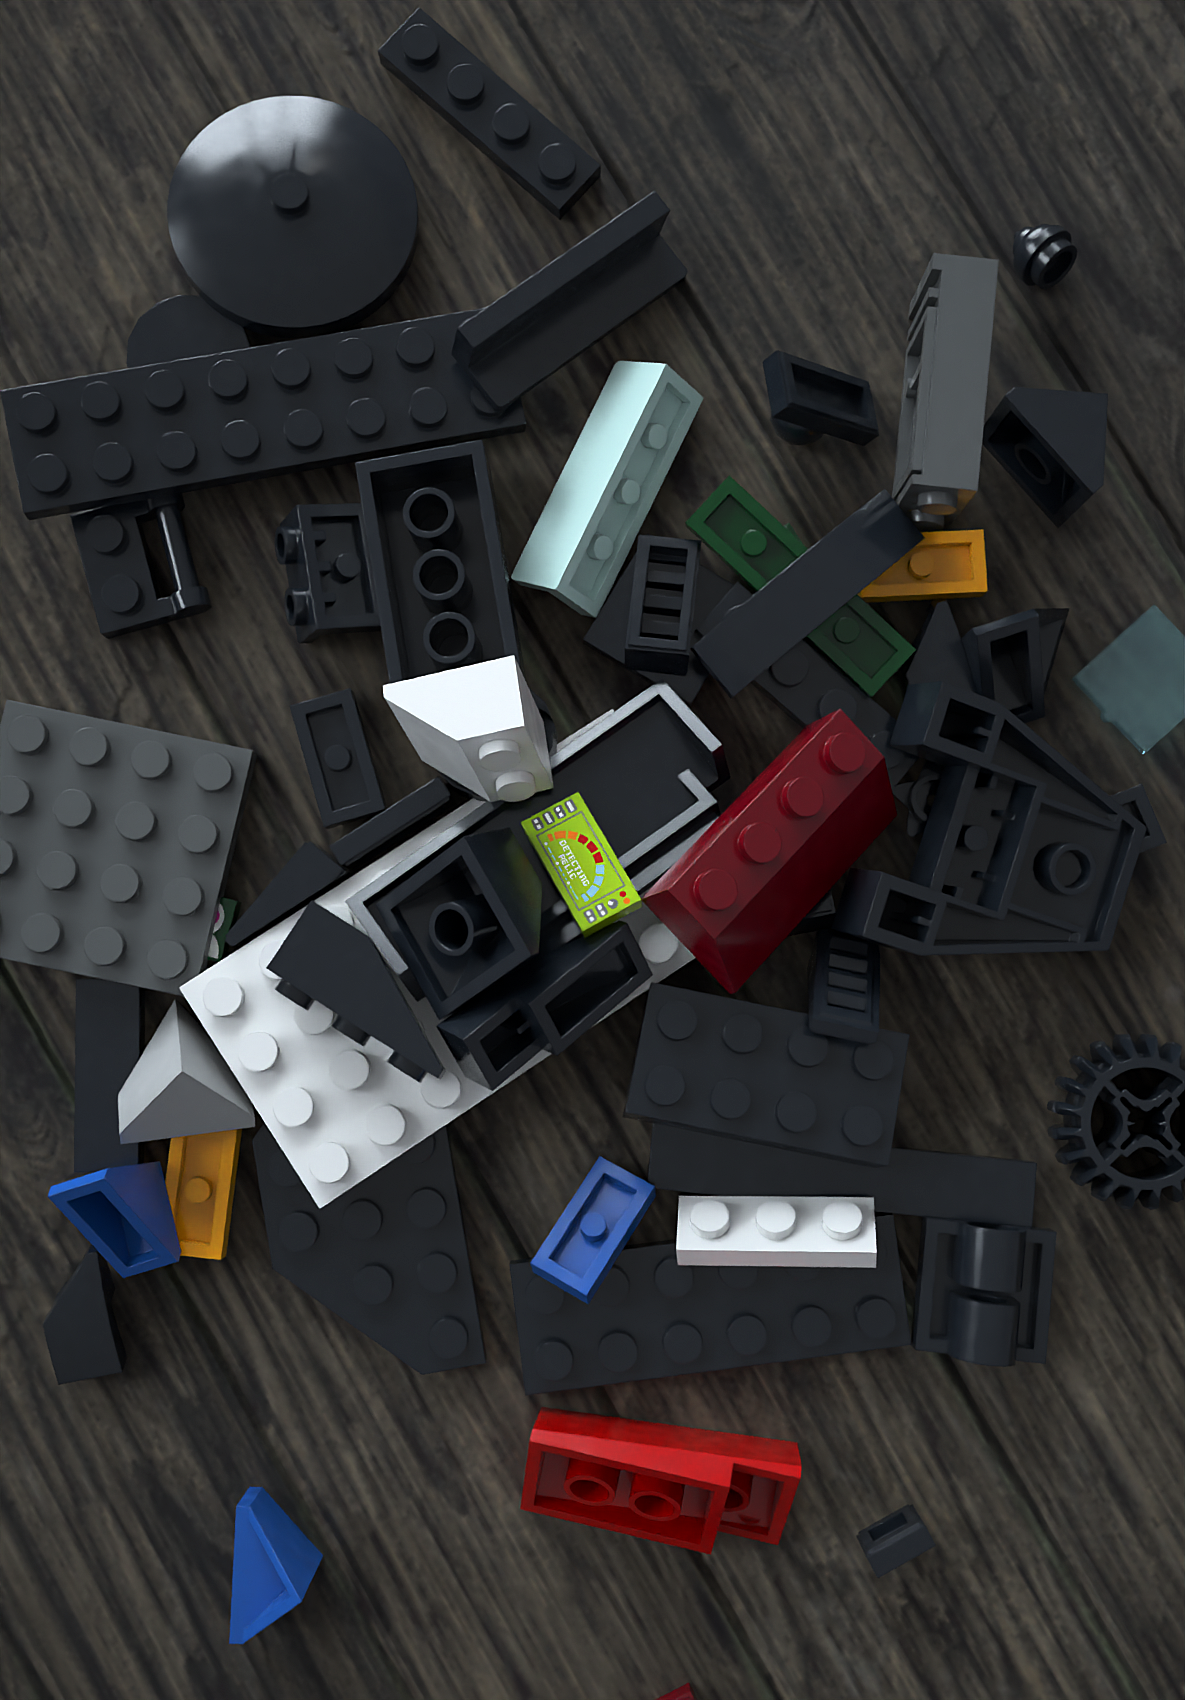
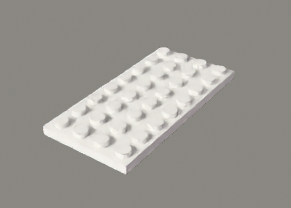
M609 710L558 743L557 752L611 715L614 710ZM471 799L317 898L314 902L369 936L345 901L480 807L485 801ZM649 888L644 893L639 895L640 898H642L651 888ZM643 901V907L619 920L628 923L653 975L596 1024L647 991L651 982L659 983L696 958ZM305 906L185 983L179 989L314 1201L321 1209L552 1053L542 1049L493 1091L466 1078L436 1027L446 1018L438 1020L426 997L417 1002L380 952L446 1070L441 1079L427 1073L422 1082L419 1083L387 1062L394 1051L393 1049L372 1036L365 1047L331 1026L337 1014L315 1000L307 1011L275 990L281 978L266 969V967L307 906Z

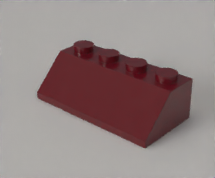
M841 709L808 724L641 898L644 904L730 994L738 991L897 816L885 757Z

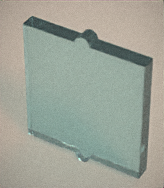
M1155 604L1072 678L1079 688L1102 711L1101 720L1105 723L1112 722L1141 754L1148 752L1185 718V636Z

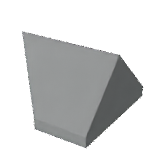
M175 998L118 1094L121 1144L255 1127L253 1103L209 1034Z

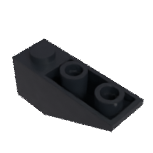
M311 900L266 967V969L281 978L275 990L307 1011L315 1000L337 1014L331 1026L365 1047L372 1036L393 1049L394 1051L387 1062L419 1083L422 1082L427 1073L441 1079L446 1070L375 943L369 936Z

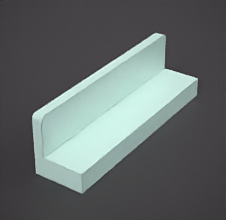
M618 361L614 365L511 575L515 582L521 586L547 591L581 615L593 618L598 616L704 399L667 364Z

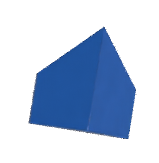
M160 1161L107 1168L51 1186L47 1197L122 1278L179 1261L181 1248Z
M249 1486L236 1506L229 1644H244L301 1603L323 1557V1554L263 1487Z

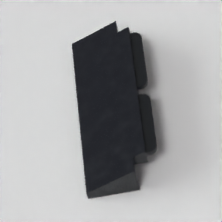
M660 679L549 757L554 788L535 792L533 796L522 801L508 802L498 800L485 802L345 901L417 1002L426 996L380 915L376 904L462 837L510 827L542 883L539 953L510 973L512 974L543 955L583 936L521 825L522 821L579 792L637 893L641 895L651 888L721 816L718 802L710 793L731 778L723 746L663 679Z

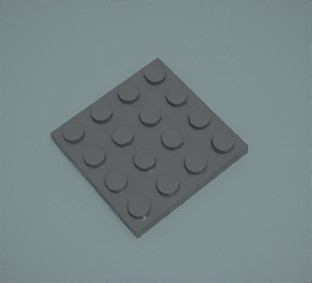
M7 700L0 724V958L184 996L179 987L206 971L207 958L220 899L224 897L257 754L250 749Z

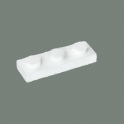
M679 1196L676 1244L678 1265L876 1268L877 1249L874 1197Z

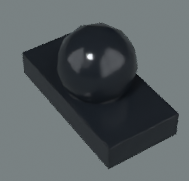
M776 350L762 362L771 408L770 421L777 436L791 445H808L821 439L824 434L865 446L879 436L868 381Z

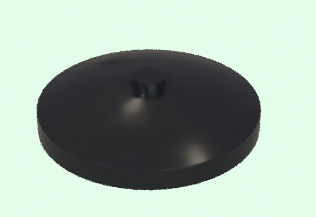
M307 96L268 97L238 106L215 119L195 137L180 158L172 177L167 201L170 237L178 261L191 286L207 304L225 318L253 332L273 337L309 338L327 335L349 328L366 319L384 305L399 288L411 266L417 247L419 226L416 191L410 171L400 152L391 140L368 119L347 107L320 98Z

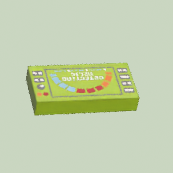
M579 792L521 822L526 836L584 938L643 907L639 894Z

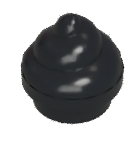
M1041 224L1034 228L1027 226L1019 232L1017 231L1014 235V273L1028 286L1037 285L1041 289H1049L1058 284L1075 263L1077 248L1071 244V234L1060 225Z

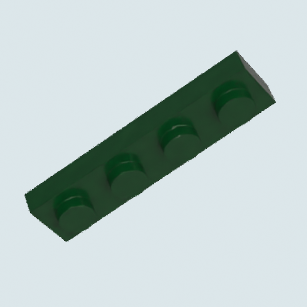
M730 475L685 522V526L755 592L759 591L808 550L804 544ZM858 595L854 596L805 637L869 697H872L916 651L910 643Z

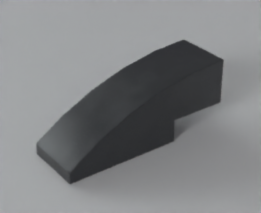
M619 920L586 938L582 936L508 975L458 1009L436 1027L464 1076L493 1091L542 1049L558 1056L647 981L653 973L628 923Z

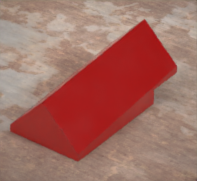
M541 1407L529 1440L520 1509L710 1555L717 1531L778 1545L801 1479L802 1464L798 1443Z

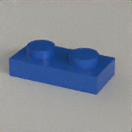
M599 1156L530 1262L533 1273L589 1305L655 1199V1186Z

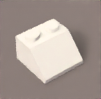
M514 655L383 686L385 700L421 760L490 802L498 800L508 802L522 801L533 796L535 792L554 788L544 722Z

